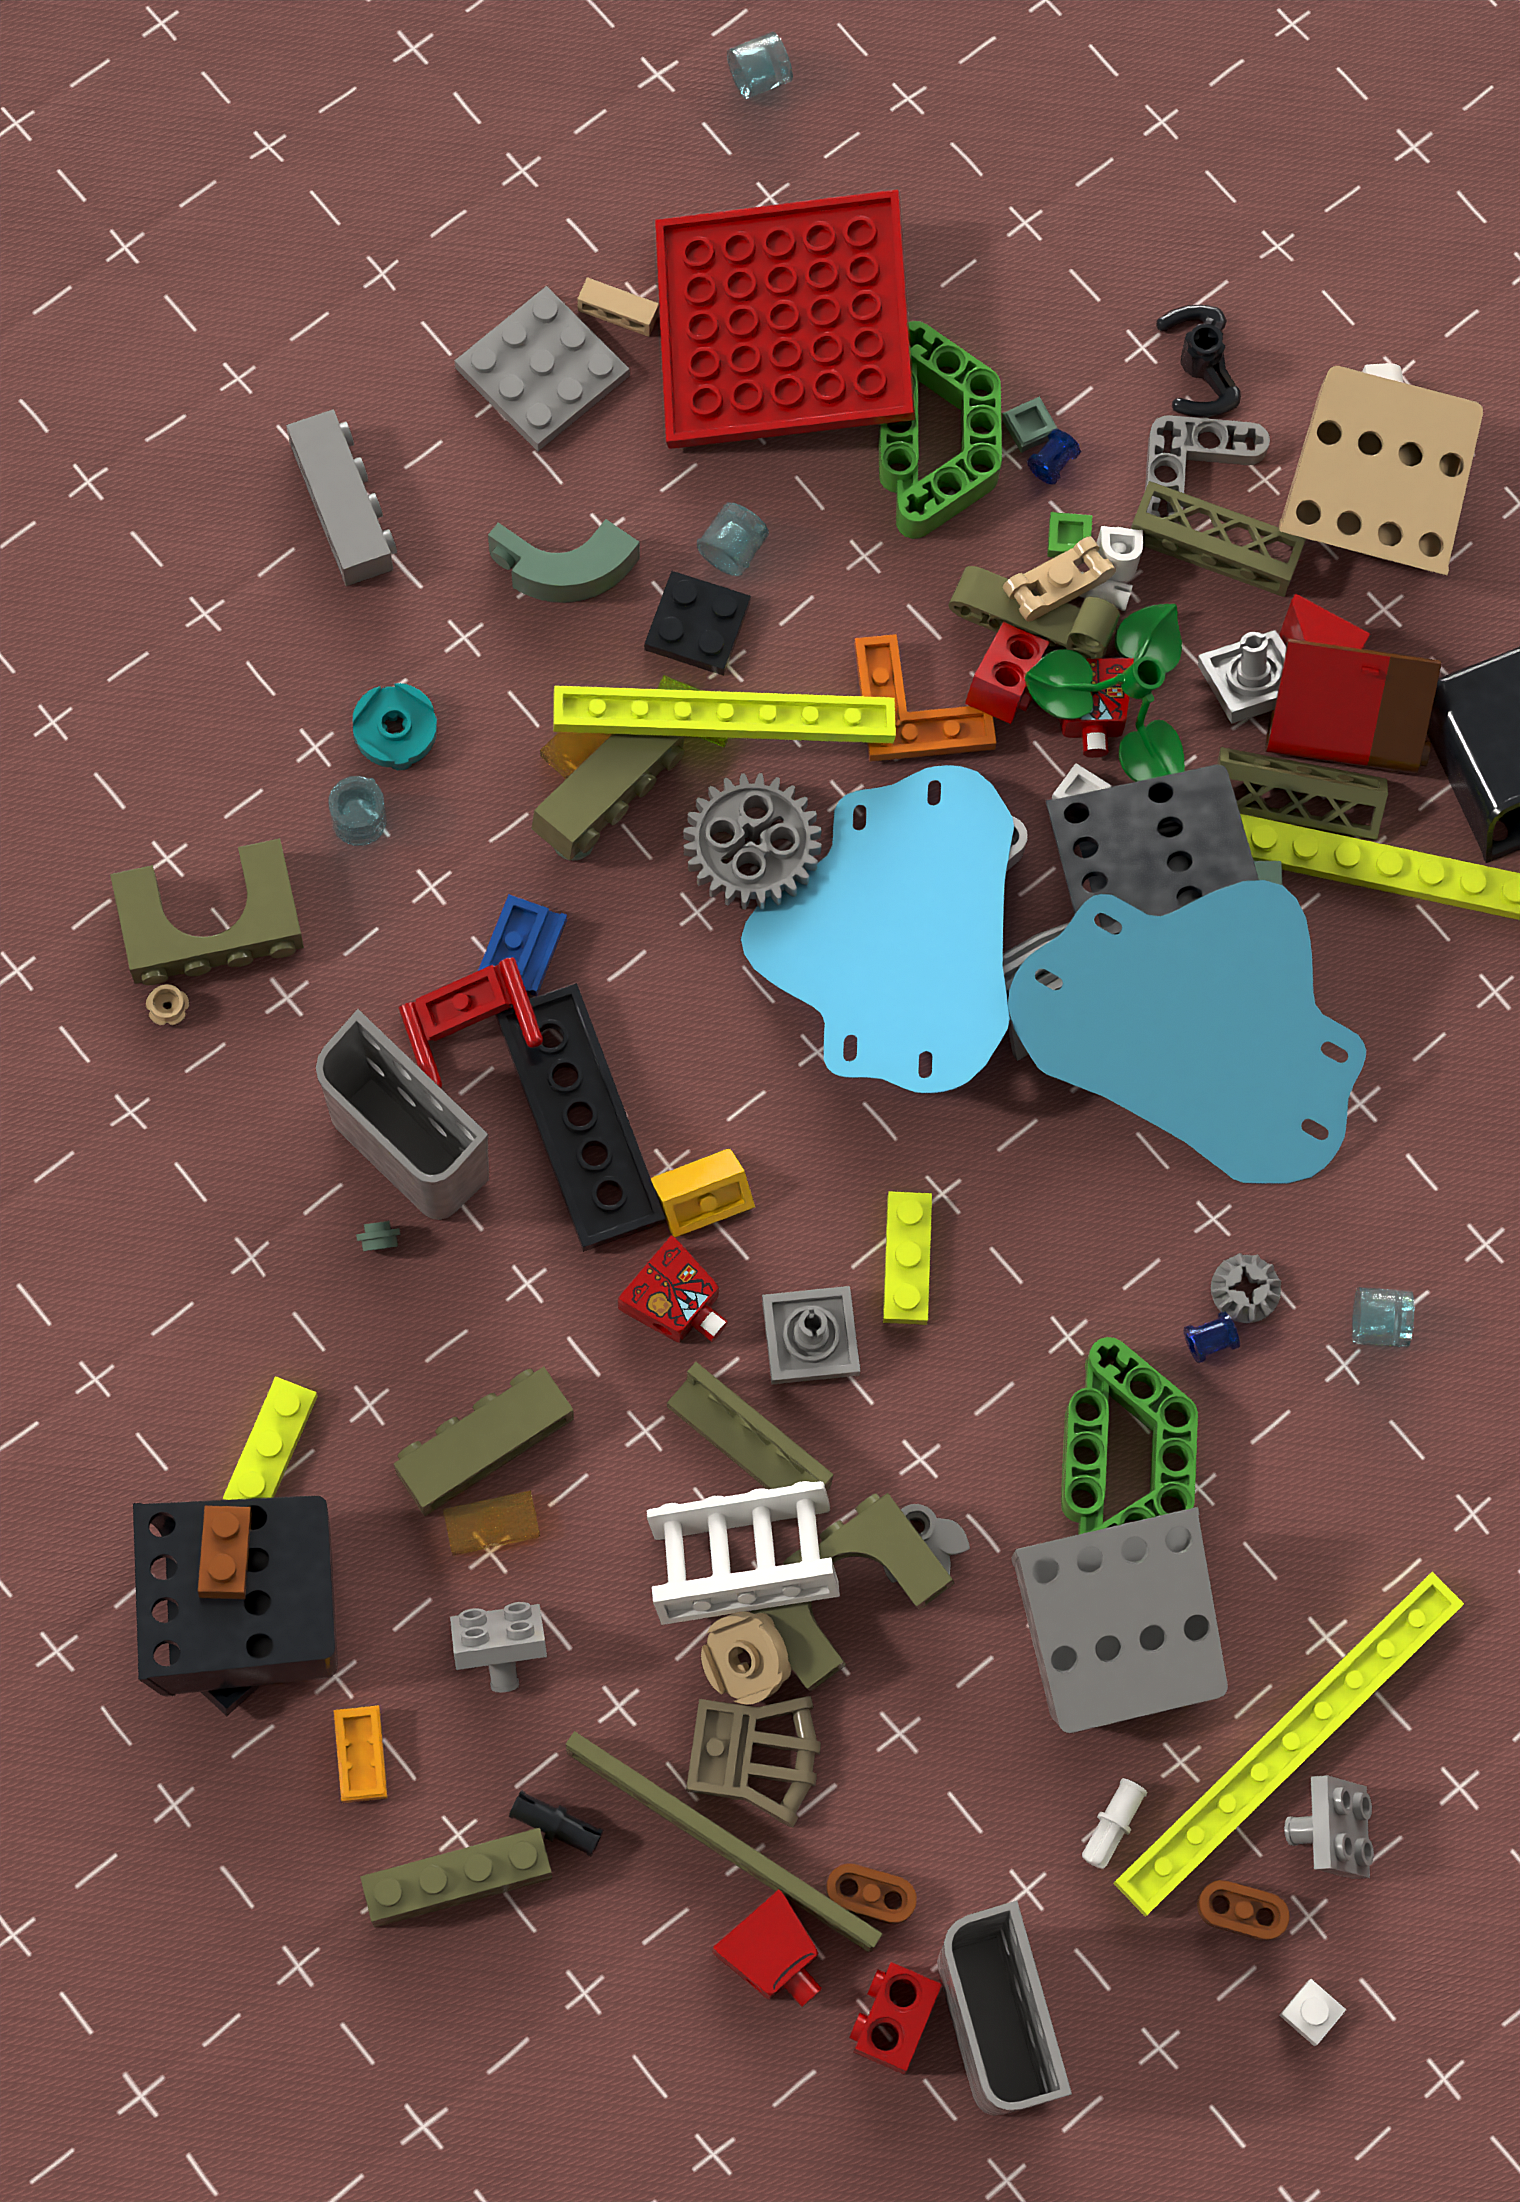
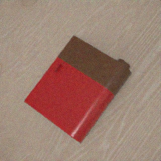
M1288 639L1275 708L1271 711L1268 722L1265 752L1417 774L1419 766L1426 767L1429 760L1431 743L1430 741H1425L1441 669V661Z

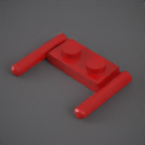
M513 957L500 961L496 966L490 965L416 998L415 1002L405 1003L399 1007L418 1067L440 1088H442V1081L429 1045L431 1040L437 1041L507 1010L513 1004L527 1046L536 1048L543 1042V1037L519 968Z

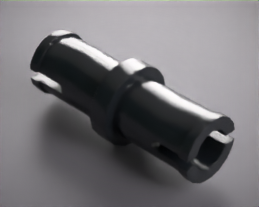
M523 1790L520 1791L509 1813V1817L512 1819L514 1818L535 1829L540 1828L541 1832L545 1833V1839L551 1842L557 1839L586 1853L590 1857L593 1855L604 1831L567 1814L568 1808L561 1805L555 1808L526 1794Z

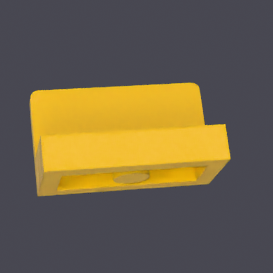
M731 1149L723 1150L651 1178L656 1194L661 1202L669 1231L674 1237L755 1207L745 1171Z

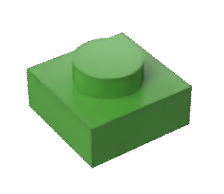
M1051 512L1047 557L1055 558L1072 549L1080 540L1090 537L1092 532V515Z

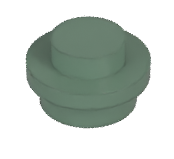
M390 1221L364 1224L365 1233L357 1234L356 1238L357 1241H362L363 1251L397 1247V1235H401L400 1228L391 1229Z

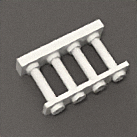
M802 1481L788 1487L770 1490L760 1488L745 1494L727 1497L711 1496L702 1501L684 1504L668 1503L659 1508L647 1510V1520L654 1539H665L668 1583L652 1586L653 1603L661 1625L839 1597V1582L832 1558L820 1559L815 1514L830 1511L829 1499L824 1483L821 1481ZM798 1517L802 1561L800 1563L775 1566L771 1522ZM753 1525L757 1568L751 1571L731 1574L727 1529ZM709 1532L713 1575L708 1578L686 1581L683 1536Z

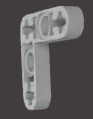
M1173 415L1162 416L1152 424L1148 438L1145 490L1148 482L1151 481L1184 493L1186 460L1255 465L1266 456L1270 443L1269 434L1260 424L1252 422ZM1164 430L1171 431L1173 437L1170 453H1163L1164 436L1162 434ZM1203 432H1212L1220 439V445L1213 449L1204 448L1198 442V436ZM1229 435H1233L1231 450L1226 449ZM1246 437L1253 438V442L1256 445L1253 451L1247 450V445L1244 443ZM1160 466H1169L1175 470L1177 478L1170 483H1164L1156 478L1154 471ZM1152 497L1147 513L1160 517V513L1157 511L1161 501L1160 498ZM1167 501V512H1169V515H1172L1175 512L1170 502Z

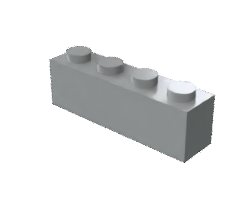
M333 409L286 425L289 444L345 586L392 571L391 555L397 553L396 545L390 530L382 531L378 522V518L383 517L382 510L376 494L368 495L363 484L368 481V476L361 457L353 459L349 447L354 446V441L347 422L339 424Z

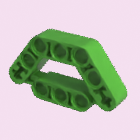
M910 321L909 333L915 420L879 424V479L885 489L896 493V526L899 532L905 537L919 539L947 522L996 487L1002 464L1001 381L991 368L921 321ZM949 366L954 368L956 372L951 374L944 373L939 368ZM918 381L961 410V453L919 482ZM982 389L987 391L989 395L981 397L975 395L972 391ZM899 425L906 428L907 431L895 433L890 430V427ZM984 427L990 432L982 435L977 434L972 429ZM900 463L908 469L905 471H895L890 465ZM982 464L990 468V471L981 473L976 471L973 466ZM942 487H952L958 493L947 495L939 489Z
M1111 1337L1099 1339L1093 1344L1086 1359L1085 1388L1075 1392L1070 1399L1064 1422L1061 1508L1068 1519L1079 1523L1078 1535L1122 1525L1129 1520L1139 1521L1168 1514L1161 1506V1499L1166 1496L1177 1498L1181 1502L1183 1510L1193 1508L1195 1503L1198 1427L1196 1405L1187 1395L1123 1342ZM1110 1355L1115 1359L1113 1365L1109 1364L1106 1368L1099 1365L1101 1358L1105 1359ZM1128 1368L1130 1371L1127 1373L1123 1383H1119L1117 1380L1120 1374L1123 1375L1125 1369ZM1137 1381L1148 1384L1151 1388L1152 1396L1146 1399L1134 1396L1131 1392L1130 1384ZM1110 1396L1152 1431L1151 1477L1149 1494L1103 1523L1109 1422L1108 1398ZM1082 1403L1091 1404L1097 1410L1098 1418L1093 1421L1083 1420L1076 1413L1075 1407ZM1168 1410H1178L1185 1416L1186 1425L1179 1428L1169 1425L1165 1420L1164 1413ZM1082 1446L1090 1448L1096 1455V1462L1088 1465L1081 1464L1074 1457L1073 1450ZM1166 1453L1178 1454L1184 1461V1469L1180 1471L1168 1469L1163 1463L1162 1456ZM1076 1490L1089 1492L1094 1499V1505L1085 1509L1078 1507L1072 1501L1071 1493Z

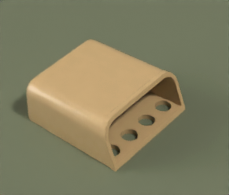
M1341 366L1330 368L1318 394L1285 509L1279 521V531L1448 575V566L1483 416L1482 406L1475 401Z

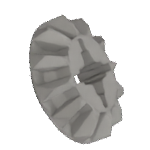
M1239 1253L1234 1257L1223 1260L1212 1277L1211 1295L1215 1305L1222 1314L1237 1322L1253 1323L1266 1318L1274 1311L1281 1298V1280L1274 1271L1273 1264H1268L1258 1254L1251 1256ZM1243 1272L1245 1277H1248L1250 1283L1263 1284L1259 1288L1254 1289L1251 1304L1249 1303V1298H1246L1244 1291L1231 1290L1240 1284Z

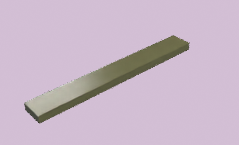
M574 1731L565 1744L567 1755L772 1890L777 1891L780 1889L786 1899L865 1951L872 1952L882 1936L881 1932Z

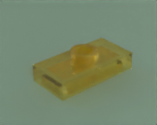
M531 1490L443 1509L452 1556L540 1537Z

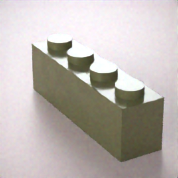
M612 734L534 810L532 830L569 861L580 851L587 853L600 838L599 832L608 823L615 825L623 818L629 808L627 804L637 795L640 798L644 797L657 781L656 776L664 768L671 770L678 764L685 753V750L682 749L685 736Z
M544 1366L536 1372L530 1368L518 1374L511 1380V1388L499 1396H496L495 1393L484 1396L473 1405L474 1412L462 1420H459L458 1417L447 1420L435 1430L437 1436L423 1445L420 1441H416L397 1455L399 1460L394 1463L395 1472L424 1516H427L574 1420L573 1408Z
M536 1828L360 1876L371 1922L374 1928L551 1880L552 1873L541 1830Z

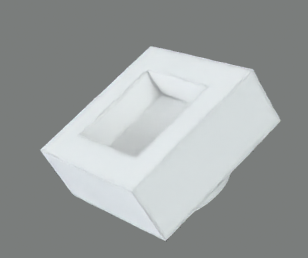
M1075 763L1053 793L1052 799L1110 788L1111 785Z
M1310 1979L1279 2016L1313 2046H1316L1346 2009Z

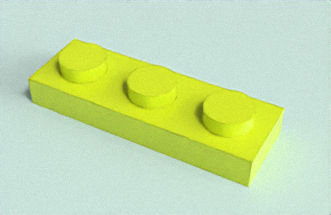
M888 1191L883 1323L927 1325L932 1193Z
M275 1376L225 1491L223 1500L275 1497L318 1397L317 1392Z

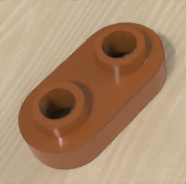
M847 1863L836 1867L830 1873L826 1883V1894L829 1899L852 1914L886 1924H899L906 1921L912 1915L917 1903L916 1892L906 1879L856 1864ZM844 1881L854 1882L857 1886V1893L852 1897L844 1896L840 1891L841 1883ZM894 1893L900 1897L901 1906L898 1909H889L885 1905L884 1897L887 1894Z
M1225 1880L1214 1881L1201 1891L1197 1901L1199 1915L1209 1926L1256 1940H1273L1280 1936L1289 1924L1290 1915L1288 1907L1279 1896ZM1220 1897L1227 1902L1228 1909L1226 1913L1220 1914L1213 1909L1212 1901L1214 1898ZM1259 1910H1266L1271 1914L1272 1922L1269 1926H1263L1258 1923L1256 1915Z

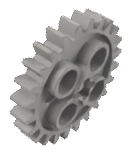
M744 773L741 774L740 785L734 786L728 778H724V791L720 792L713 786L708 787L710 801L698 797L696 799V808L700 813H688V823L693 826L684 828L683 831L684 839L691 841L684 845V855L693 857L688 861L689 872L701 870L697 875L698 886L711 882L709 889L710 897L713 898L721 891L725 892V905L727 906L735 897L741 898L742 909L746 910L750 899H756L759 908L764 909L765 898L770 896L777 905H780L781 892L783 890L795 897L797 895L795 881L807 885L809 883V875L806 870L816 871L818 860L813 856L821 854L822 844L814 840L821 838V827L811 826L816 822L817 813L816 811L804 812L808 806L807 797L793 800L795 786L788 787L784 792L779 790L780 778L778 777L772 781L770 786L764 785L762 773L758 774L755 784H749ZM752 807H758L766 811L767 814L760 819H753L748 817L745 812ZM777 819L783 820V823H778V824L773 825V826L771 827V824H772L775 820H777ZM718 832H727L733 836V839L726 844H720L712 840L711 837ZM749 837L752 841L760 838V844L756 845L752 841L745 844V838ZM777 839H787L793 846L786 851H780L775 849L772 843ZM734 856L733 860H731L729 863L724 864L722 862L723 859H728ZM751 863L760 870L754 875L747 876L740 873L738 868L743 864Z

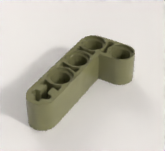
M968 566L964 569L948 604L950 610L957 616L994 632H998L1002 623L1005 622L1049 641L1046 653L1067 649L1081 654L1085 659L1104 657L1115 633L1120 615L1119 610L1112 603L1098 597H1087L1081 609L1065 603L1043 616L1027 622L1019 612V603L1016 599H1010L1003 590V585L1008 580L1007 578L976 566ZM1031 590L1034 596H1041L1038 591Z

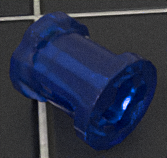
M1053 429L1048 435L1049 441L1038 454H1032L1027 460V465L1032 473L1043 482L1051 485L1056 484L1061 478L1060 471L1069 460L1076 459L1081 453L1077 441L1068 433L1059 429Z
M1226 1311L1218 1313L1217 1319L1194 1327L1190 1324L1183 1328L1190 1353L1199 1364L1205 1362L1206 1356L1228 1347L1232 1350L1240 1347L1237 1329Z

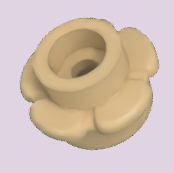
M174 985L158 986L149 994L146 1000V1008L150 1010L149 1017L158 1025H165L166 1023L176 1025L180 1023L186 1016L185 1010L189 1007L187 995ZM169 1002L172 1006L170 1009H165L163 1007L164 1004Z

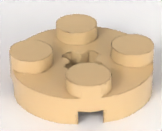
M746 1611L733 1613L717 1620L710 1626L707 1632H710L707 1644L702 1646L701 1660L707 1679L720 1694L727 1692L731 1697L737 1698L734 1702L740 1704H754L777 1692L781 1684L791 1675V1665L788 1661L785 1643L775 1628L772 1618L767 1614H753ZM742 1648L750 1654L751 1668L747 1662L740 1663L738 1655L743 1652Z

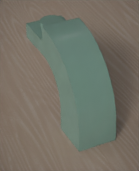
M607 519L604 520L585 544L575 550L564 553H550L539 550L500 523H497L488 534L489 552L492 559L504 569L510 570L513 568V588L530 597L549 602H576L600 595L619 583L640 559V542Z

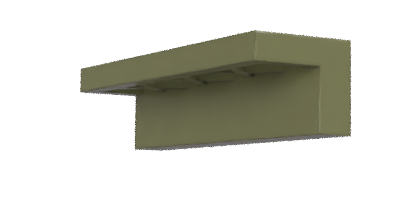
M1151 481L1148 482L1131 529L1143 530L1144 547L1285 597L1306 538L1280 532L1276 526ZM1154 496L1170 502L1175 513L1161 518L1147 513V509ZM1197 513L1207 515L1214 528L1204 532L1196 531L1191 528L1187 517ZM1236 527L1246 529L1254 542L1242 547L1232 544L1226 532ZM1279 541L1294 548L1288 563L1271 558L1265 546Z
M1224 747L1220 748L1217 765H1222L1227 769L1230 779L1243 781L1251 792L1236 801L1240 814L1377 840L1388 796L1386 778ZM1254 784H1259V785H1263V786H1261V787H1259L1258 789H1256V787L1254 786ZM1273 788L1285 789L1293 801L1278 809L1269 807L1262 795ZM1295 792H1301L1304 794L1298 797ZM1315 796L1327 797L1334 809L1322 817L1314 816L1308 812L1303 803ZM1256 799L1259 805L1252 804L1250 802ZM1337 800H1343L1346 802L1340 805ZM1357 804L1375 807L1370 826L1352 823L1345 811ZM1298 808L1301 813L1294 812L1292 810ZM1340 816L1343 821L1335 820L1334 818Z
M697 1362L687 1371V1380L667 1402V1407L766 1489L788 1487L802 1481H821L824 1483L826 1491L832 1485L833 1473Z

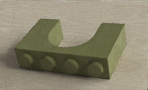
M280 838L238 847L247 888L246 906L241 917L232 927L213 936L198 937L188 935L175 928L168 921L164 914L153 865L110 874L129 968L134 983L142 982L144 985H157L167 981L170 976L184 973L187 976H199L208 973L212 967L226 964L229 967H242L252 963L254 958L268 955L272 958H284L294 954L296 949L304 948Z
M877 1493L871 1495L855 1508L858 1513L856 1517L845 1525L839 1520L819 1535L822 1540L819 1544L820 1559L832 1558V1562L835 1563L844 1558L865 1557L882 1564L894 1576L918 1610H921L955 1584L951 1576L888 1493L881 1498ZM801 1549L789 1556L783 1564L800 1563L802 1561ZM812 1601L750 1611L753 1614L764 1613L772 1618L775 1628L785 1643L791 1668L810 1692L847 1665L818 1626L812 1611Z

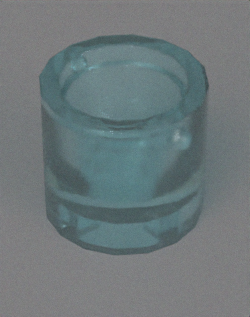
M773 31L727 50V61L731 75L739 92L745 99H750L793 80L792 67L781 39Z
M727 502L722 506L702 537L697 540V549L705 560L715 568L732 576H740L749 567L751 560L769 536V530L766 524L752 511L736 503Z
M349 776L340 780L332 788L328 798L331 823L336 835L345 843L354 846L367 845L376 841L383 834L387 824L384 796L380 787L373 778L368 779L362 776Z
M1358 1287L1354 1296L1352 1313V1337L1354 1344L1408 1348L1412 1338L1414 1322V1297L1412 1291Z

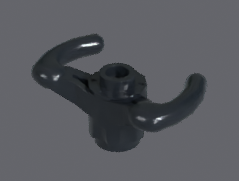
M1187 305L1171 310L1156 321L1158 330L1165 332L1177 324L1192 320H1200L1204 323L1197 325L1191 332H1187L1180 363L1184 371L1192 377L1205 379L1219 396L1217 400L1209 402H1197L1179 397L1172 402L1173 411L1191 417H1212L1222 415L1237 408L1241 400V391L1234 383L1225 366V345L1223 344V333L1221 331L1225 328L1227 320L1222 310L1208 305Z

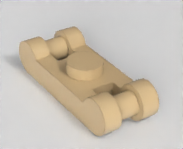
M1090 536L1080 540L1072 549L1025 574L1018 573L1012 576L1003 585V590L1010 599H1016L1020 605L1019 612L1027 622H1030L1106 582L1115 574L1116 568L1109 559L1101 557L1098 553V544ZM1085 562L1090 570L1082 574L1076 566ZM1036 588L1041 596H1034L1031 590Z

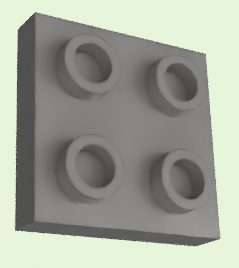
M1276 630L1264 634L1249 632L1243 635L1240 642L1198 655V667L1231 724L1272 711L1275 708L1286 646Z
M850 1286L762 1295L772 1384L860 1375Z
M515 1602L505 1606L504 1609L492 1611L473 1608L465 1610L457 1616L450 1617L456 1670L489 1666L491 1690L494 1692H509L519 1687L515 1661L547 1657L540 1604L530 1605L526 1602Z
M1328 1775L1311 1777L1312 1816L1287 1817L1284 1826L1286 1841L1292 1846L1313 1843L1315 1870L1351 1879L1370 1878V1865L1373 1862L1374 1851L1368 1837V1819H1370L1372 1814V1803L1367 1793V1786Z

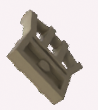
M811 1696L762 1707L699 1699L686 1792L745 1800L768 1813L779 1822L793 1828L799 1818L796 1812L810 1787L816 1785L817 1774L813 1772L815 1755H819L821 1749V1742L817 1741L810 1710L814 1708ZM784 1715H793L798 1737L755 1731V1723ZM752 1745L797 1752L795 1769L750 1763ZM748 1777H755L792 1784L782 1802L778 1804L747 1786Z

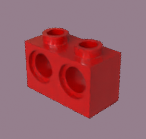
M1003 622L973 677L965 704L1011 724L1018 710L1021 709L1026 712L1033 699L1025 682L1026 672L1045 656L1049 641Z
M890 1962L886 1972L877 1969L867 1993L868 1996L875 1998L868 2015L859 2012L849 2037L857 2042L853 2053L904 2075L909 2067L942 1984L893 1962ZM896 1983L908 1984L914 1991L915 1999L913 2004L908 2007L895 2005L889 1996L890 1987ZM888 2026L893 2029L897 2036V2044L893 2049L883 2051L875 2047L871 2034L876 2027Z

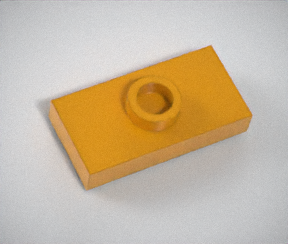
M379 1705L334 1710L341 1802L349 1803L388 1798Z

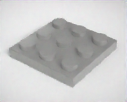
M547 286L454 360L455 368L537 451L547 445L630 376V369Z

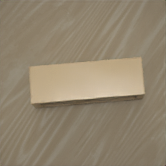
M588 277L577 299L578 311L648 337L659 316V303Z

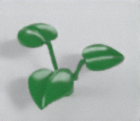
M1158 604L1142 608L1130 614L1120 623L1115 634L1116 650L1124 658H1134V663L1125 669L1122 674H1118L1114 678L1097 684H1091L1093 672L1089 662L1081 654L1067 649L1048 653L1026 672L1025 682L1035 702L1050 715L1064 720L1079 719L1092 710L1093 698L1091 692H1098L1115 685H1121L1124 693L1129 697L1142 699L1135 722L1137 731L1126 734L1119 745V760L1126 775L1137 782L1184 772L1183 747L1174 728L1166 721L1160 719L1154 720L1146 726L1144 725L1150 703L1154 701L1152 692L1162 685L1165 673L1175 668L1181 657L1182 639L1178 625L1176 604Z

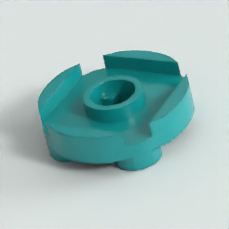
M394 683L395 687H385L382 689L381 686H378L365 693L356 704L353 712V737L360 752L377 765L392 767L395 770L408 769L413 763L424 758L435 743L437 737V718L429 698L422 691L411 685ZM400 717L404 720L402 723L404 730L402 732L394 734L387 732L388 728L384 723L387 719L395 721Z

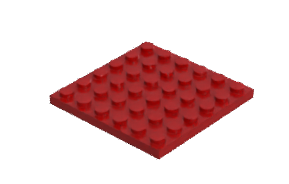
M898 189L655 220L666 443L669 449L915 420L901 201Z

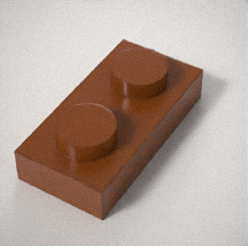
M205 1506L198 1583L199 1598L245 1599L252 1517L251 1507Z

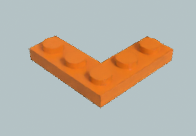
M897 634L855 638L854 648L861 696L895 698L896 736L894 743H867L869 762L995 750L996 736L993 716L980 710L965 706L907 712Z

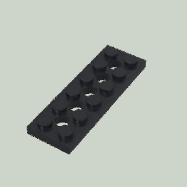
M577 983L529 999L540 1032L546 1029H556L562 1034L563 1041L557 1047L546 1048L543 1045L536 1048L528 1047L513 1005H511V1008L495 1014L583 1252L666 1223L664 1212ZM567 1067L577 1073L578 1079L572 1086L561 1087L554 1082V1073L560 1068ZM579 1106L585 1107L591 1111L593 1115L592 1120L585 1126H575L567 1118L570 1110ZM590 1146H599L606 1151L608 1156L601 1165L591 1166L582 1158L584 1150ZM606 1185H613L620 1189L622 1198L615 1205H604L597 1198L598 1191Z

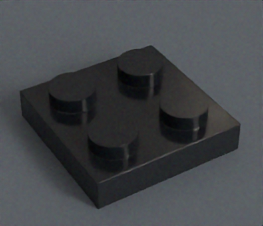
M671 570L644 643V650L724 676L747 614L751 596Z

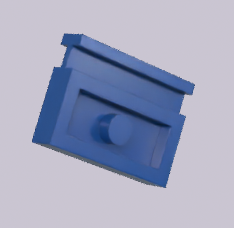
M508 894L478 971L490 965L496 966L500 961L513 957L516 960L526 991L537 997L566 925L567 915L564 913L557 914L549 911V908Z

